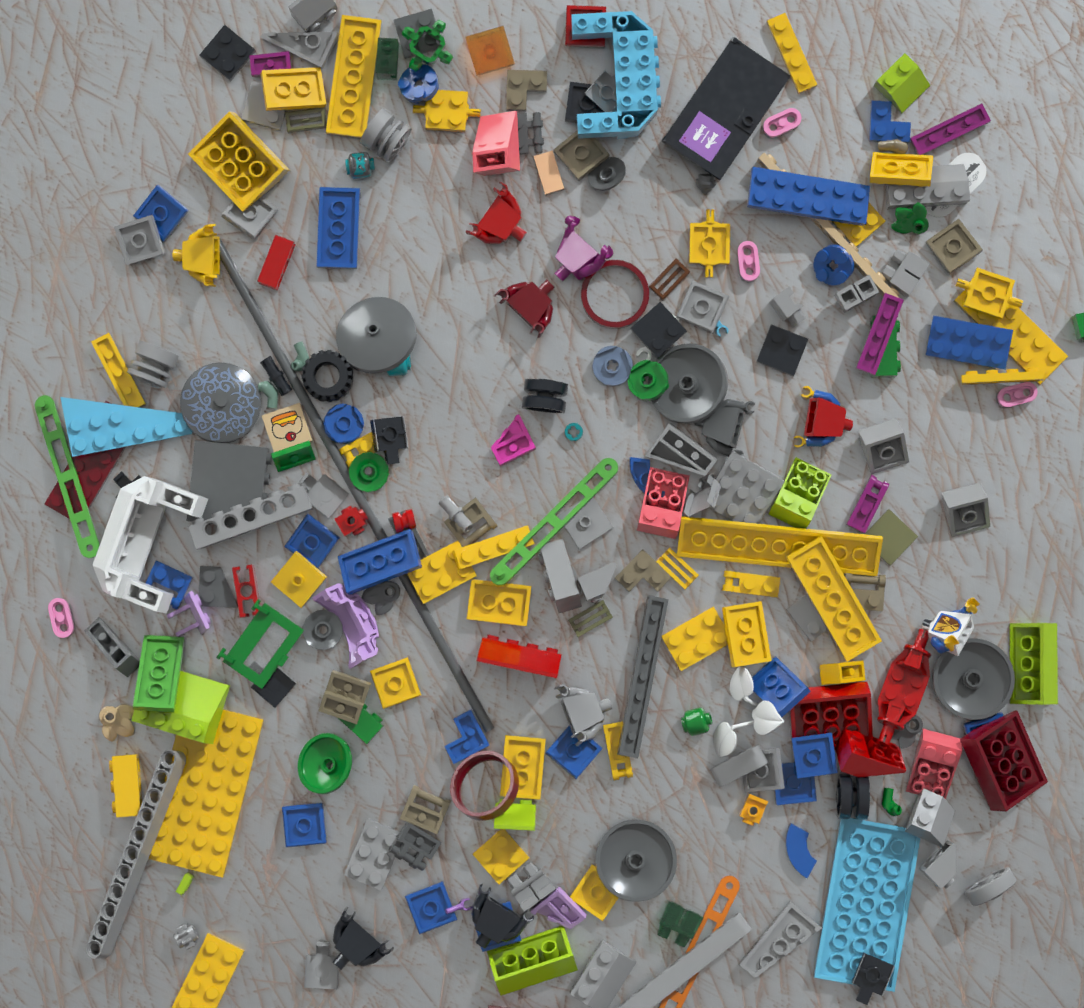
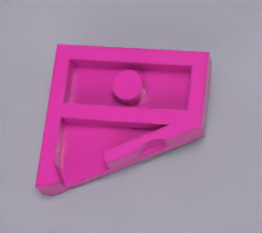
M518 414L514 417L510 426L503 431L501 437L492 445L491 449L501 467L536 450V447Z

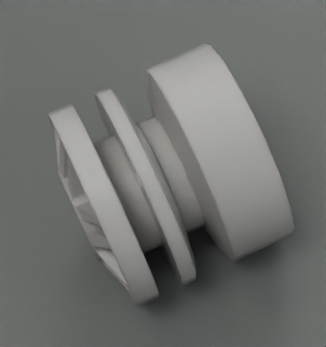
M383 108L367 126L361 137L360 144L370 151L379 145L377 155L381 157L385 154L384 160L389 163L406 145L412 128L408 125L403 127L404 123L401 120L392 126L395 117Z
M139 341L135 354L140 356L142 360L141 362L132 360L131 364L139 368L138 370L128 368L127 373L136 378V380L150 386L166 388L168 383L160 380L162 376L170 379L171 375L163 370L165 367L174 369L179 356L155 345Z

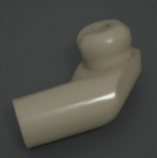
M898 139L879 141L878 149L879 151L890 150L896 154H906L908 144Z

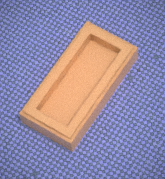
M553 150L533 156L545 195L564 190Z

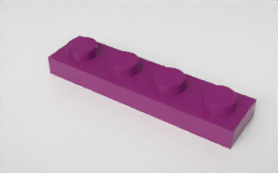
M981 103L911 137L910 141L917 155H924L990 123L991 120Z
M884 293L856 369L874 376L876 375L902 307L903 299Z

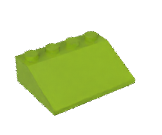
M180 671L175 712L134 710L131 721L201 743L213 744L230 685Z

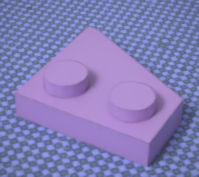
M560 887L532 906L530 910L534 915L536 913L548 917L547 920L560 923L569 929H572L586 919L587 915Z

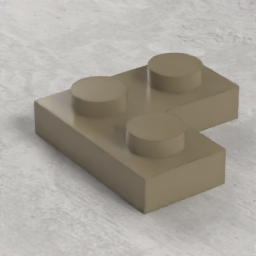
M507 70L506 111H526L527 92H547V71Z
M642 549L615 579L630 592L644 578L658 592L669 581L671 576Z

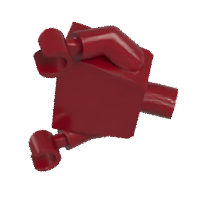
M547 279L539 287L533 282H521L505 289H500L494 295V297L497 295L502 297V300L499 302L500 304H503L506 300V304L532 327L530 333L534 330L538 331V338L542 336L544 330L551 322L553 306L551 305L552 300L547 295L555 287Z

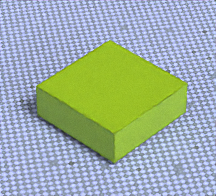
M188 872L185 873L175 892L180 895L185 894L194 875Z

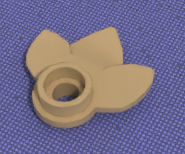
M121 704L116 708L106 706L101 709L99 719L103 724L102 733L106 739L113 742L117 734L124 737L134 735V727L130 721L134 713L133 707ZM108 713L113 714V718L111 720L106 719V715Z

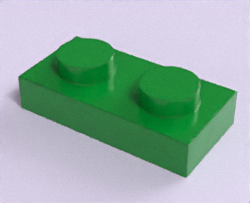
M310 441L271 453L278 472L316 460Z

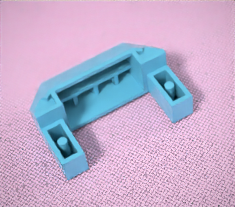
M632 11L571 14L572 40L612 38L616 81L617 112L577 114L578 139L617 136L618 140L638 136L657 115L658 108H661V96H657L656 89L660 88V77L656 76L655 68H659V58L654 54V48H658L657 36H653V29Z

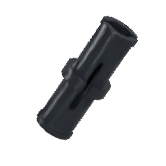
M271 356L260 362L270 377L268 379L274 383L281 396L292 391V388L283 376V371L279 370Z

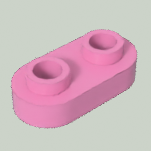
M789 108L767 118L763 124L765 135L775 138L797 128L802 119L801 114L797 109ZM790 116L793 117L794 122H788L787 118ZM770 125H775V126H776V130H775V131H771V130L769 129V126H770Z
M745 241L739 245L737 250L739 273L744 281L752 282L760 274L758 248L753 242ZM749 249L751 254L745 255L744 250ZM746 269H752L753 274L747 275Z
M1031 382L1005 387L998 392L997 401L1005 408L1031 402L1037 397V387ZM1024 389L1029 391V396H1024ZM1005 394H1008L1010 396L1009 401L1004 400L1003 397Z
M55 598L48 605L53 632L60 638H67L74 631L70 606L65 599ZM59 604L63 606V610L61 612H58L56 610V607ZM63 624L67 625V630L65 632L61 630V626Z

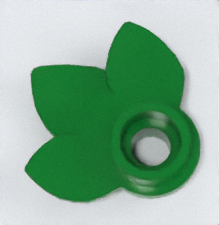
M917 202L912 209L899 207L895 209L897 221L891 224V228L901 234L910 232L922 234L927 231L929 227V222L926 219L927 210L921 203Z

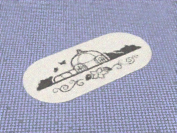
M963 153L957 156L949 165L964 164L971 194L983 182L986 176V165L980 156L974 153ZM958 205L925 208L927 213L934 217H944L949 215Z

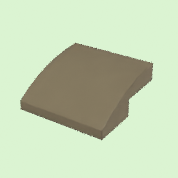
M332 670L318 711L357 724L371 683Z

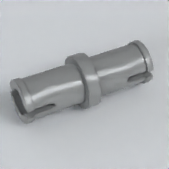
M448 495L439 501V505L447 512L449 519L455 521L464 533L469 532L473 528L474 524L464 515L463 509L461 507L458 508Z

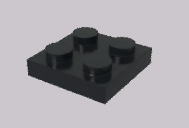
M224 24L199 56L229 81H232L250 59L249 56L253 55L256 50Z

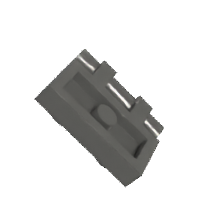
M527 113L517 114L519 155L529 154L528 146H534L535 153H542L544 138H542L541 128L543 127V120H541V113H533L532 121H527ZM528 128L534 129L533 139H528Z
M407 821L396 838L402 842L401 846L397 847L392 844L389 851L397 859H403L408 862L412 868H418L423 871L426 864L422 862V859L425 856L431 860L442 842ZM409 847L417 851L414 856L407 853Z

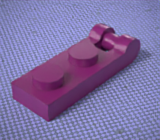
M871 475L846 525L865 534L889 487V483L877 480V477ZM872 487L879 489L878 494L871 492Z

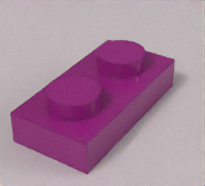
M289 51L249 56L252 77L261 76L262 70L291 69Z

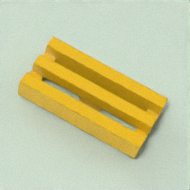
M670 547L656 561L684 590L699 576ZM669 553L693 575L691 578L667 556ZM664 559L687 580L685 584L662 563Z

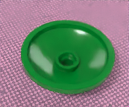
M330 733L319 734L310 739L303 747L298 759V775L302 784L308 790L317 794H328L339 789L347 780L352 767V755L348 744L341 737Z

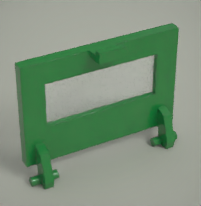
M258 599L251 608L253 611L257 608L259 610L229 653L225 654L226 649L223 647L216 658H224L222 662L262 689L277 667H282L289 658L287 656L288 652L304 629L267 603L261 606V600Z

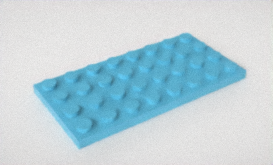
M855 818L840 819L814 978L852 984V979L864 952L895 966L886 987V991L895 992L920 838L905 832V827Z

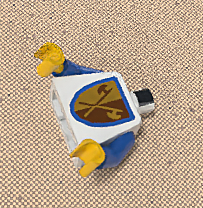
M975 598L968 599L965 606L959 610L940 611L934 621L928 619L923 621L922 629L928 631L931 645L938 653L949 652L959 656L974 629L971 614H976L978 611L976 607L980 605Z

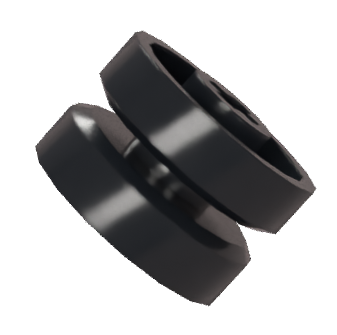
M525 379L524 391L534 395L523 397V409L546 413H565L566 402L554 397L566 396L568 384L549 379Z
M839 774L836 788L838 819H849L853 809L856 819L867 820L870 808L869 777H855L853 784L849 774Z

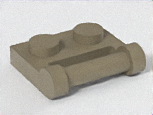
M476 497L462 507L463 513L473 524L482 518L487 522L466 539L461 535L464 532L455 521H451L449 518L444 521L463 547L474 543L490 529L494 530L497 527V524Z
M845 573L844 576L850 586L851 583L878 585V591L852 590L864 610L883 611L886 575H879L877 577Z
M414 785L400 819L438 834L451 800L447 798L444 800ZM415 797L442 807L440 813L415 803Z

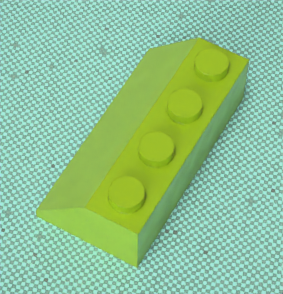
M1010 623V661L1015 675L1014 690L1010 698V704H1058L1057 623Z
M559 926L521 939L522 941L487 951L500 996L578 971L564 926Z

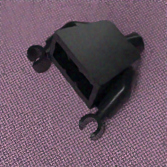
M481 884L472 906V921L476 924L474 929L481 933L476 943L486 949L491 940L499 944L501 941L507 942L518 937L527 924L534 919V916L526 919L525 913L528 910L521 915L488 896L491 891L490 887L487 892H483L481 890L483 884Z
M348 907L344 909L334 928V948L340 954L334 959L333 964L340 970L349 961L354 966L364 967L378 962L382 957L393 951L394 947L391 949L385 947L388 940L382 944L379 943L353 920L356 914L355 911L353 915H348L346 912Z

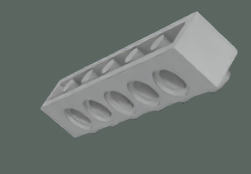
M298 483L287 487L289 491L283 493L280 490L268 494L269 498L264 500L258 497L250 500V505L242 507V504L231 507L230 512L223 514V511L211 514L212 518L205 521L204 518L192 521L193 525L188 526L196 550L312 510L313 508L305 486H300ZM286 497H292L294 500V504L290 508H285L283 505V500ZM271 503L274 505L275 510L272 514L267 515L264 512V507L266 504ZM249 510L255 512V519L251 522L245 519V513ZM229 517H234L236 520V525L233 528L226 526V520ZM210 524H215L217 527L214 535L207 533V527Z

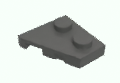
M200 566L198 596L202 603L201 606L238 608L222 568L217 566Z

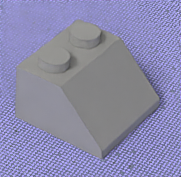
M295 0L288 6L292 17L305 32H315L321 26L320 23L325 19L329 20L336 14L335 10L338 9L334 0Z
M897 418L858 430L861 447L871 474L909 462L905 435Z
M981 483L942 492L943 509L952 537L991 527L988 497Z
M615 562L577 578L586 601L591 600V603L603 599L602 595L606 593L617 566Z
M923 789L917 795L905 832L943 847L955 810L943 796Z
M948 840L944 843L943 847H940L919 867L921 872L940 889L943 887L945 889L954 882L953 877L956 876V845Z

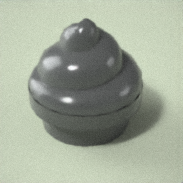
M698 174L696 184L701 189V192L706 195L715 187L716 180L711 174Z

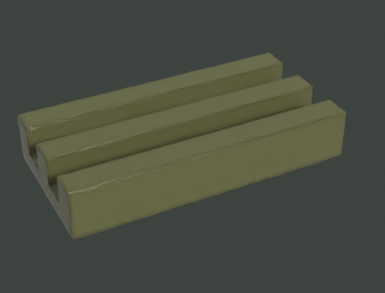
M324 107L285 112L288 133L324 129L327 126ZM321 113L319 117L290 120V117ZM322 121L319 124L291 127V125Z
M602 600L570 618L568 621L577 637H580L613 618ZM600 606L603 607L601 611L575 625V620ZM604 613L607 614L605 618L579 632V627Z

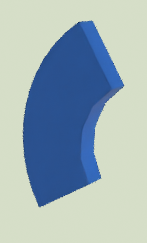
M630 457L632 478L638 488L645 493L650 470V459ZM662 491L661 497H664L665 491Z
M790 823L786 834L787 854L794 868L802 876L808 878L817 862L807 849L809 833Z

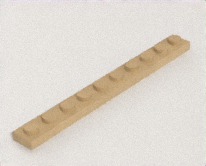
M764 152L758 157L757 162L764 169L787 172L784 169L780 170L776 165L777 161L772 155L769 154L767 156ZM810 218L834 245L844 247L845 251L849 255L851 254L854 260V267L864 277L870 274L882 297L884 293L895 297L900 295L893 286L889 287L885 283L886 279L880 272L876 273L871 268L872 263L866 257L862 258L857 253L859 251L852 242L848 243L844 239L845 234L838 227L835 229L830 224L832 221Z

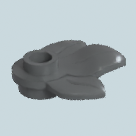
M385 581L367 588L361 598L366 603L375 604L376 615H382L391 610L393 601L397 600L400 596V587L395 582ZM388 588L392 589V595H388Z
M915 716L910 720L916 723L915 728L911 729L908 722L904 725V730L894 731L892 739H899L901 748H907L915 742L916 734L923 727L920 717Z

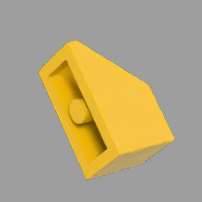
M864 660L819 665L821 685L866 680Z

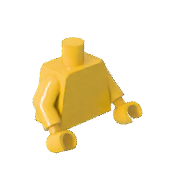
M216 224L204 225L203 228L189 235L188 240L182 242V249H174L172 253L173 261H182L183 270H188L191 277L210 287H216L213 284V279L220 275V236L213 232V227Z

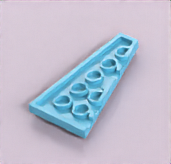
M60 397L72 457L192 434V431L183 419L182 413Z

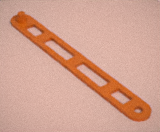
M725 876L721 879L685 954L695 946L708 918L717 922L713 932L723 924L740 888L739 881L734 876ZM732 883V889H727L726 884ZM719 895L728 898L722 913L713 910ZM698 973L689 979L682 994L673 991L661 1001L659 1008H665L668 999L677 1002L676 1008H682Z

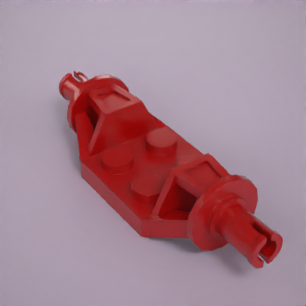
M918 629L914 644L904 645V650L891 663L877 701L879 711L877 721L883 725L880 736L877 739V742L880 744L883 743L886 736L884 745L890 746L894 731L904 730V725L916 716L930 678L929 658L931 657V653L925 650L929 639L928 631L925 632L924 638H922L923 629Z

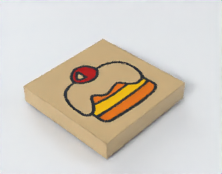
M300 403L262 415L274 452L306 441H313Z

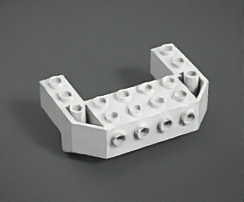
M146 476L122 487L93 562V568L102 590L111 596L123 598L153 611L167 613L174 594L139 581L166 506L191 516L202 518L208 499Z

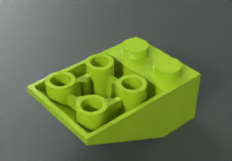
M795 457L768 515L795 528L806 529L815 514L831 474Z

